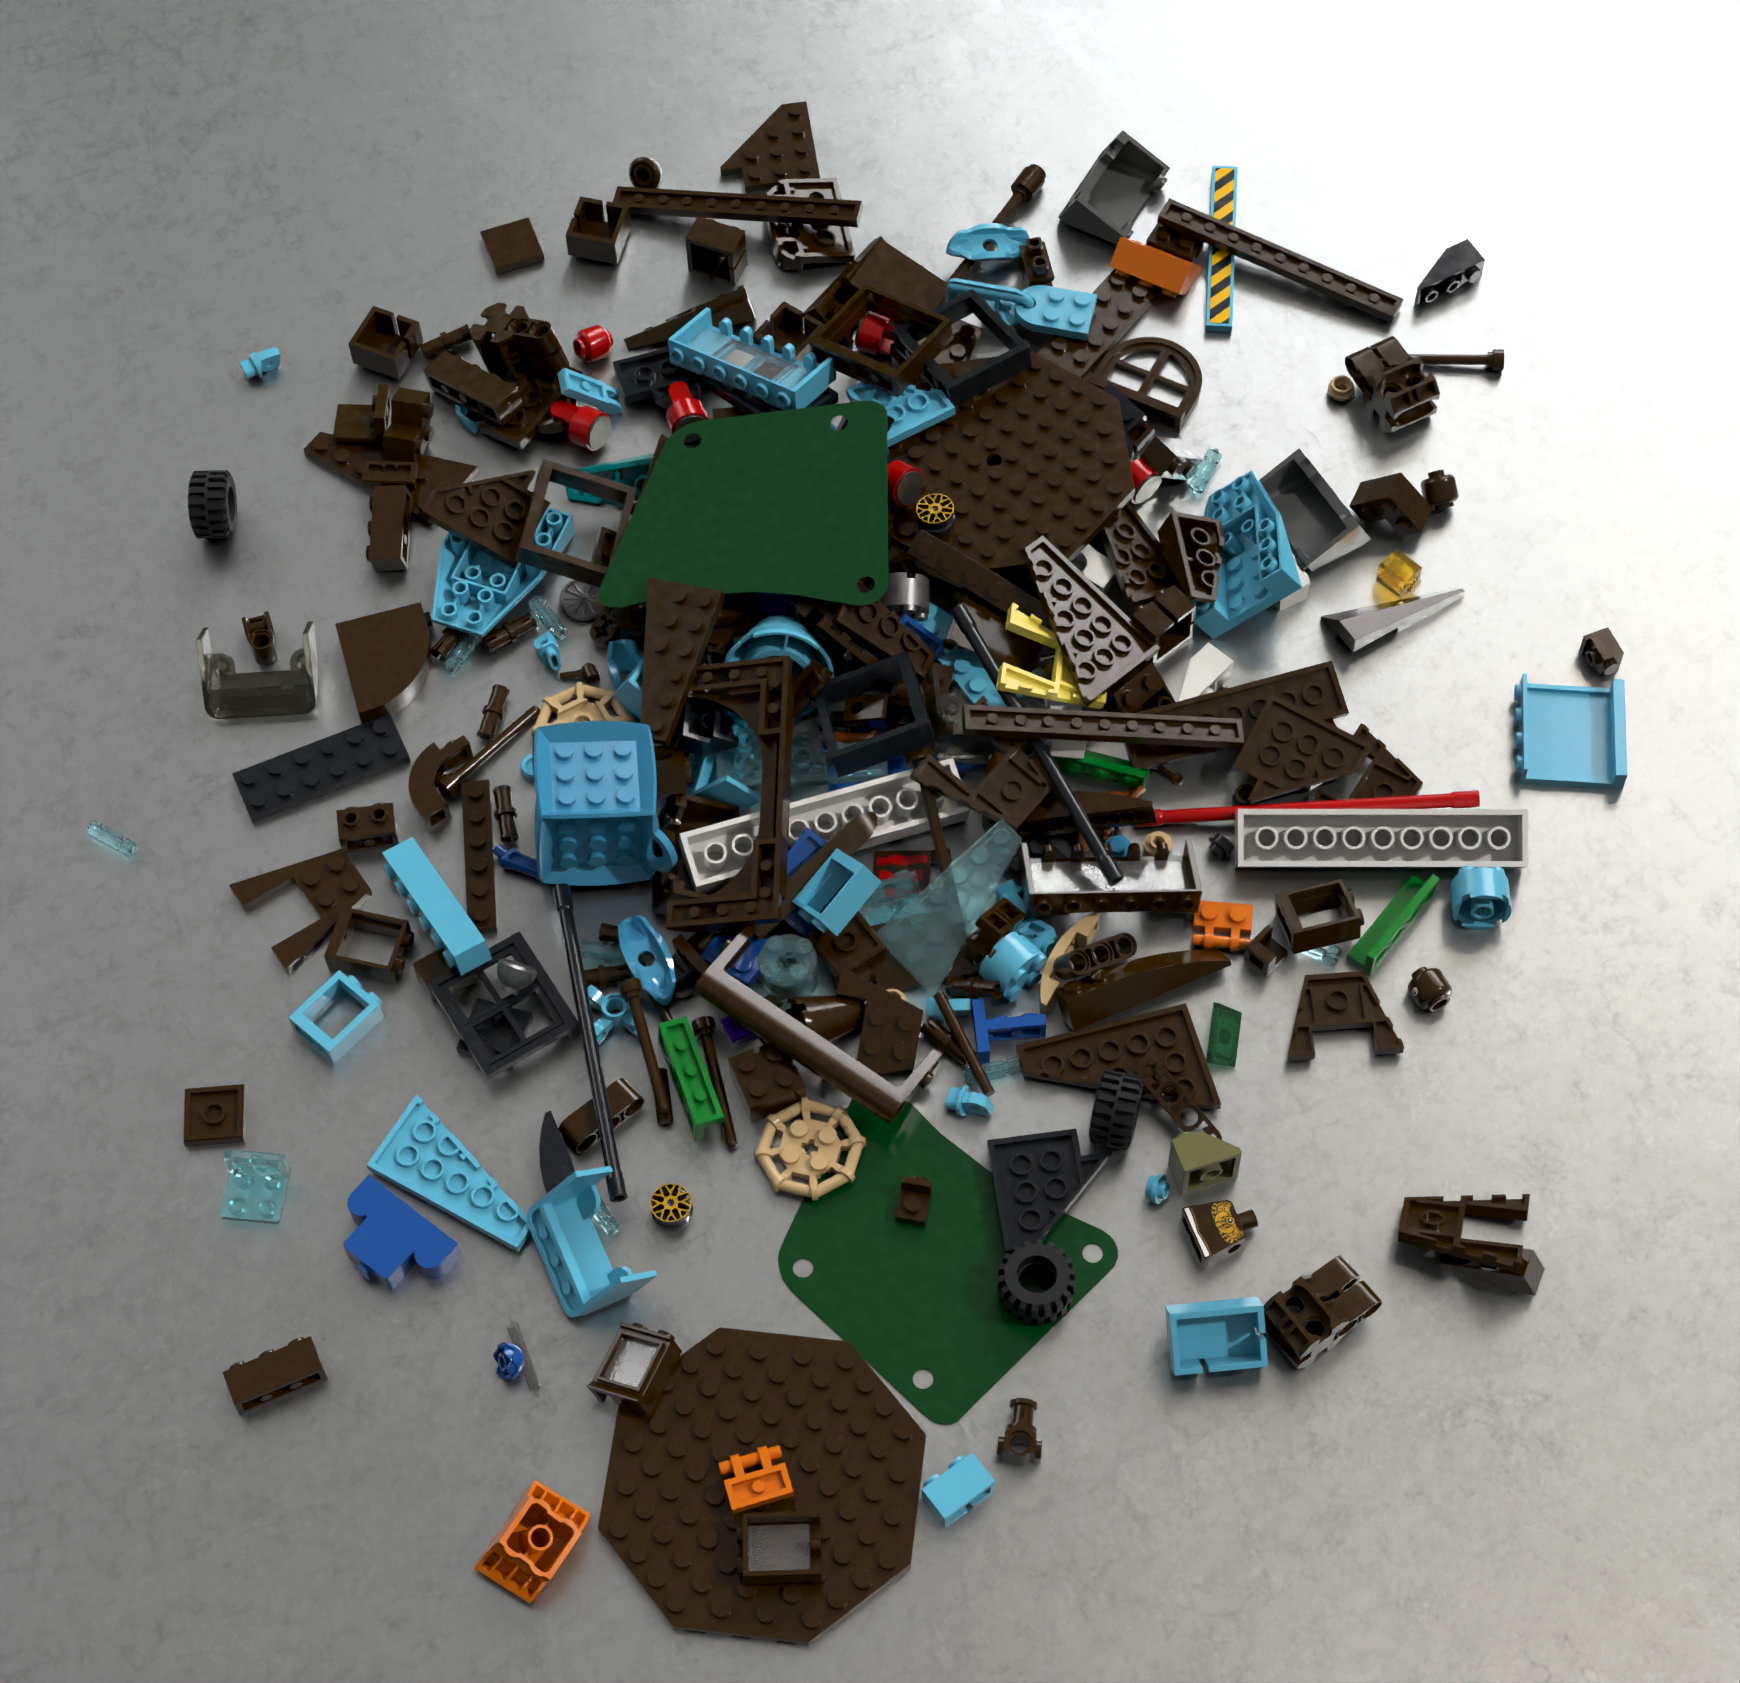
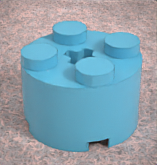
M1473 866L1459 868L1458 874L1450 883L1454 920L1458 919L1463 927L1474 930L1493 928L1494 922L1501 919L1502 923L1507 921L1511 916L1512 907L1509 882L1504 869L1501 867L1474 868Z
M1014 931L1003 937L993 947L997 952L991 959L986 956L979 969V974L985 980H998L1001 988L995 989L1002 991V995L1010 1002H1013L1019 997L1026 986L1031 988L1040 981L1042 974L1039 971L1048 958L1024 935Z

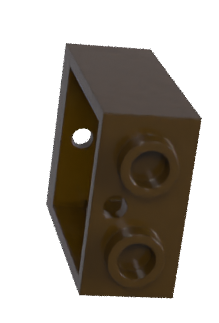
M1342 879L1275 894L1276 917L1293 954L1361 938V926L1364 925L1363 913L1360 908L1356 909L1353 892L1351 889H1346ZM1338 906L1343 919L1303 928L1297 915Z
M342 906L324 958L329 970H340L342 973L395 984L398 974H402L404 971V956L407 949H411L413 946L414 933L411 931L408 920ZM355 929L397 937L388 966L345 957Z

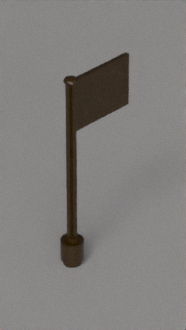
M1031 164L1022 170L1011 185L1012 197L992 223L1004 225L1021 201L1030 202L1044 185L1046 173L1040 166ZM881 240L848 285L858 291L864 284H868L915 305L922 306L927 310H932L945 303L948 281H943L884 240ZM990 242L983 243L984 249L987 248ZM964 259L948 281L952 278L963 279L976 261Z
M1000 459L996 461L995 465L1001 464ZM963 587L957 606L964 604L977 625L978 631L998 665H1002L1005 662L1034 674L1043 644L1006 630L1007 613ZM952 619L947 637L942 641L943 647L949 651L958 648L977 656L966 636L961 632L955 620Z
M931 745L904 754L907 767H913V770H915L929 754L934 758ZM921 784L922 797L949 909L871 926L887 946V952L872 961L877 986L885 990L897 989L900 991L945 981L949 977L968 979L969 977H978L979 972L975 970L974 962L964 953L969 946L964 941L968 936L934 792Z

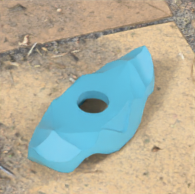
M998 223L979 224L967 230L957 231L947 245L946 254L974 261L1012 259L1019 256V246L1026 245V239L1030 237L1022 227L1011 228ZM992 242L996 245L997 250L986 251L983 243Z

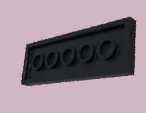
M389 713L232 773L250 819L254 823L411 761Z

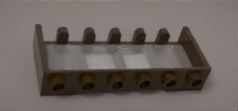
M1186 840L1183 856H1168V845L1164 842L1156 846L1155 856H1140L1139 844H1130L1126 857H1113L1124 875V879L1113 886H1110L1097 865L1095 857H1083L1084 851L1081 844L1072 846L1070 858H1055V848L1051 844L1043 847L1041 858H1029L1027 843H1021L1018 865L1026 916L1154 911L1155 913H1198L1202 887L1192 840ZM1105 843L1104 846L1109 854L1112 855L1111 845Z

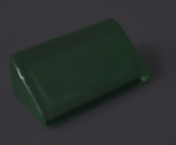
M1216 1002L1213 1003L1206 1062L1235 1067L1242 1013Z

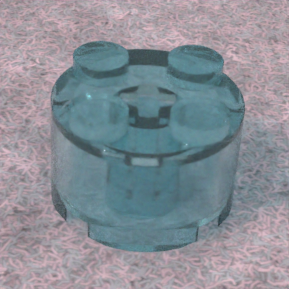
M791 934L774 935L767 939L766 944L760 951L758 966L762 984L770 993V996L777 1001L786 1003L792 997L806 996L810 992L812 994L819 984L820 971L816 952L811 941Z

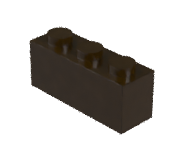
M406 485L374 486L373 496L369 499L372 520L368 521L367 526L370 537V545L366 547L367 561L372 564L376 571L408 570L412 495Z
M311 1336L296 1338L285 1347L278 1350L270 1349L264 1351L258 1358L248 1362H237L229 1370L222 1372L239 1415L328 1379Z

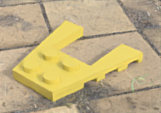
M1012 603L1008 609L1005 629L1056 649L1052 678L1050 681L1003 662L998 671L996 690L1085 706L1054 632L1041 625L1043 620L1033 614L1028 617L1017 610L1019 607L1017 604ZM1107 692L1088 707L1101 709L1106 703Z

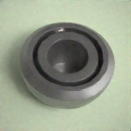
M504 958L498 960L497 974L502 983L501 990L507 993L518 995L519 990L532 984L537 976L536 970L530 966Z

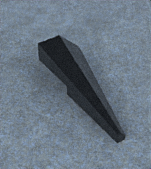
M707 644L700 665L714 664L711 645ZM687 697L680 715L675 749L705 756L736 748L739 744V738L734 735L732 716H729L728 711L720 706Z

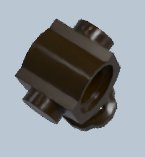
M1027 1398L1011 1399L1009 1403L1012 1409L1011 1423L1006 1425L1005 1436H998L997 1455L1003 1456V1460L1010 1462L1012 1465L1025 1466L1028 1463H1034L1035 1459H1041L1042 1440H1036L1037 1429L1033 1426L1034 1411L1037 1410L1038 1404L1036 1401ZM1022 1414H1024V1420H1023V1421H1021V1415H1022ZM1016 1443H1022L1028 1449L1024 1452H1016L1012 1449V1446Z

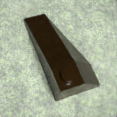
M1171 511L1157 531L1162 554L1189 600L1214 604L1219 584L1218 570L1222 563V558L1220 557L1221 550L1225 542L1220 519Z

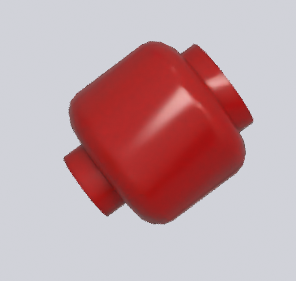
M599 325L580 330L573 340V349L576 356L588 363L608 357L611 352V346H613L611 333Z

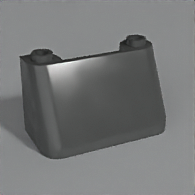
M1122 130L1095 160L1058 218L1067 225L1118 244L1120 237L1130 238L1134 233L1131 230L1133 226L1132 221L1148 196L1155 189L1160 191L1168 180L1165 175L1170 167Z
M1300 448L1260 479L1261 484L1281 514L1288 541L1298 554L1295 559L1303 570L1309 568L1311 571H1314L1364 546L1371 540Z

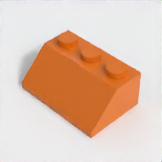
M1120 237L1109 265L1116 269L1115 273L1126 276L1127 279L1131 275L1140 278L1138 283L1149 288H1153L1154 284L1163 288L1162 293L1175 298L1177 294L1186 295L1202 270V266L1125 237Z

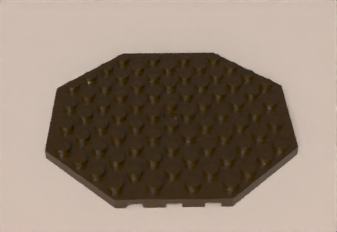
M1030 352L1031 367L954 406L955 415L888 447L892 461L901 460L919 469L924 478L922 492L911 505L901 507L888 500V541L908 552L920 532L916 516V505L919 500L929 494H943L949 497L954 504L955 526L948 534L936 538L994 573L1002 574V570L1016 568L1019 571L1028 570L1021 554L1024 548L1042 535L1072 562L1135 495L1119 399L1038 353ZM996 357L939 365L954 380ZM921 375L910 384L915 385L918 390L930 391L932 388ZM1000 459L1001 464L994 466L988 465V461H999Z
M719 1327L679 1357L650 1416L644 1415L633 1402H628L626 1407L618 1406L598 1530L673 1630L685 1632L687 1630L706 1632V1634L732 1637V1635L751 1637L754 1640L777 1642L778 1640L810 1646L911 1568L926 1434L849 1341ZM779 1445L782 1457L771 1460V1463L774 1466L785 1462L794 1496L733 1514L724 1480L734 1478L735 1474L731 1472L721 1475L718 1463L729 1460L730 1456L738 1453L739 1456L757 1452V1448L762 1446L770 1448ZM761 1464L744 1468V1472L747 1474L763 1468ZM820 1511L822 1583L748 1584V1586H745L743 1575H737V1556L743 1555V1544H737V1524H743V1513ZM806 1529L755 1531L756 1571L807 1569Z

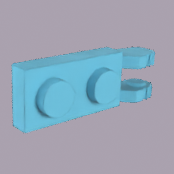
M563 368L557 373L562 395L600 408L609 415L621 413L622 406L619 402H616L619 398L618 390L605 385L601 381L567 368Z

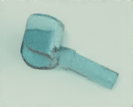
M1330 945L1327 949L1318 948L1308 952L1322 957L1325 965L1334 966L1337 964L1338 959L1331 957L1330 954L1340 956L1342 949L1338 945Z

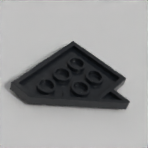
M1077 1129L987 1140L1005 1254H1011V1248L1015 1245H1018L1019 1248L1023 1247V1241L1029 1240L1030 1244H1036V1239L1044 1241L1107 1162V1152L1081 1156Z

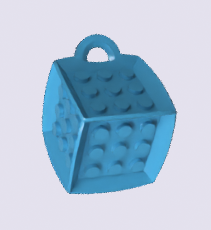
M581 721L547 725L535 729L532 753L536 791L535 849L539 879L542 883H565L575 886L632 883L653 878L656 870L668 872L677 864L675 848L668 837L659 829L656 815V761L649 725L622 721ZM654 840L663 850L662 857L654 855Z

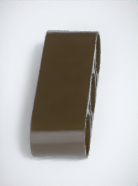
M1125 932L1077 948L1055 959L1053 964L1054 972L1062 980H1071L1134 956L1137 951V942L1131 934Z
M620 1078L606 1087L613 1129H615L642 1107L644 1099L625 1078ZM593 1098L564 1119L558 1127L561 1135L577 1153L586 1151L600 1140Z

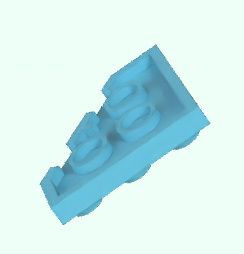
M863 382L846 389V395L850 401L854 398L858 401L879 402L885 407L887 415L895 419L887 433V448L956 414L954 405L944 392L939 389L931 388L930 391L916 389L915 385H909L899 397H895Z

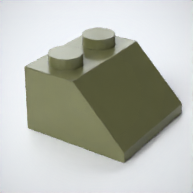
M1202 1131L1194 1133L1183 1132L1171 1140L1168 1166L1180 1195L1183 1196L1236 1179L1238 1177L1242 1152L1239 1147Z

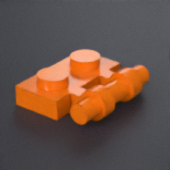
M1200 900L1198 913H1194L1193 931H1204V934L1193 933L1192 945L1203 946V949H1212V947L1230 948L1229 951L1238 952L1239 949L1246 950V946L1251 942V938H1240V935L1251 936L1253 905ZM1214 932L1230 934V937L1214 935Z
M779 1445L770 1448L762 1446L757 1448V1452L739 1456L738 1453L730 1456L729 1460L718 1463L721 1475L731 1472L735 1474L734 1478L724 1480L733 1514L794 1496L785 1462L774 1466L771 1463V1460L782 1457ZM758 1464L762 1465L763 1469L747 1474L744 1472V1468Z

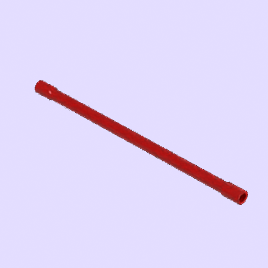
M1479 790L1444 794L1173 810L1154 809L1157 823L1135 825V827L1235 820V810L1473 808L1480 807Z

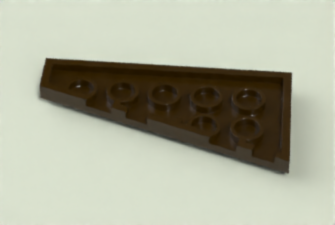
M319 432L303 449L306 457L361 488L364 460L393 461L383 459V445L369 442L334 441L333 434ZM424 454L420 455L416 460L419 466L416 489H408L412 495L411 517L431 527L433 523L420 516L419 513L432 490L471 482L479 473L478 466ZM362 488L373 494L374 488Z
M1127 502L1099 532V535L1128 608L1131 609L1153 602L1158 592L1161 590L1166 591L1172 585H1175L1182 593H1185L1162 554L1160 542L1131 504Z
M648 577L640 723L650 726L653 743L669 746L725 600L726 596L722 591Z

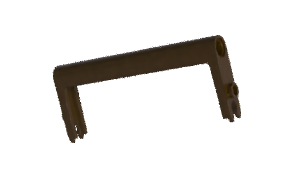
M746 925L734 940L729 938L721 948V954L694 987L696 994L888 1124L895 1120L920 1087L924 1090L928 1087L934 1077L932 1072L939 1064L937 1061L944 1053L943 1050L938 1051L933 1048L900 1087L894 1086L729 975V970L750 947L752 942L749 939L755 934L757 929L753 927L754 925Z

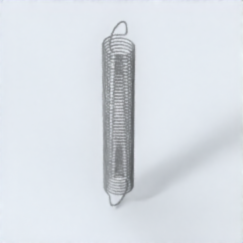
M511 1320L512 1324L510 1325L513 1328L507 1327L510 1338H512V1343L521 1348L523 1356H525L523 1374L526 1375L525 1379L528 1382L529 1390L532 1388L535 1391V1388L538 1386L541 1388L519 1324Z

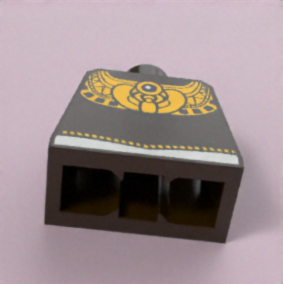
M1230 1200L1182 1208L1180 1219L1202 1271L1241 1251L1246 1244L1247 1236L1245 1231L1258 1227V1221L1252 1209L1237 1214Z

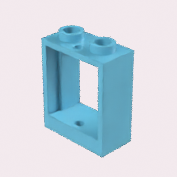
M836 848L792 902L800 908L797 914L806 922L812 923L822 933L828 930L838 936L882 882L863 864ZM850 876H852L849 879V881L844 885V887L838 892V894L833 898V900L828 904V906L823 910V912L820 914L819 912L825 907V905L830 901V899L835 895V893L840 889V887L845 883V881Z
M340 970L288 1017L293 1030L332 1064L340 1060L384 1018L381 1000L373 992L367 994L361 989L362 985L354 976L349 975L347 977ZM344 989L366 1008L332 1040L310 1020Z

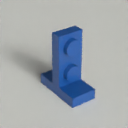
M984 998L972 999V1020L976 1052L981 1065L990 1064L989 1043L1046 1037L1045 1014L1030 1012L1016 1017L999 1015L992 1019H986Z

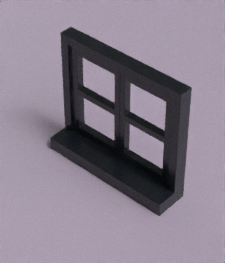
M520 931L488 948L492 957L490 961L462 976L454 967L428 982L430 990L487 1080L565 1035H568L571 1040L580 1034L578 1020ZM510 955L514 961L536 970L537 976L532 984L519 990L518 995L510 994L503 999L500 998L484 973L485 969L498 963V960L505 959ZM478 974L496 1003L467 1018L450 989ZM536 994L554 1023L526 1038L508 1009ZM503 1013L521 1042L492 1057L474 1028Z

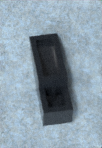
M551 1111L546 1112L544 1115L539 1144L540 1168L546 1194L565 1180L566 1176L575 1172L572 1159Z

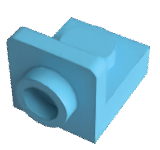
M1029 916L1016 930L1017 933L1020 932L1044 953L1047 958L1059 941L1054 928L1034 916Z

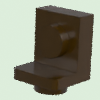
M921 1176L902 1177L901 1193L895 1216L896 1222L925 1227L932 1197V1182L927 1181Z

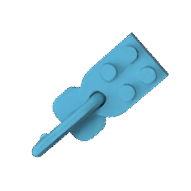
M952 278L947 283L946 302L973 289L980 297L983 296L986 299L988 305L994 311L996 310L1000 313L1002 319L1008 325L1015 326L1020 323L1023 327L1032 331L1087 341L1097 302V294L1046 285H1035L1020 291L1011 287Z

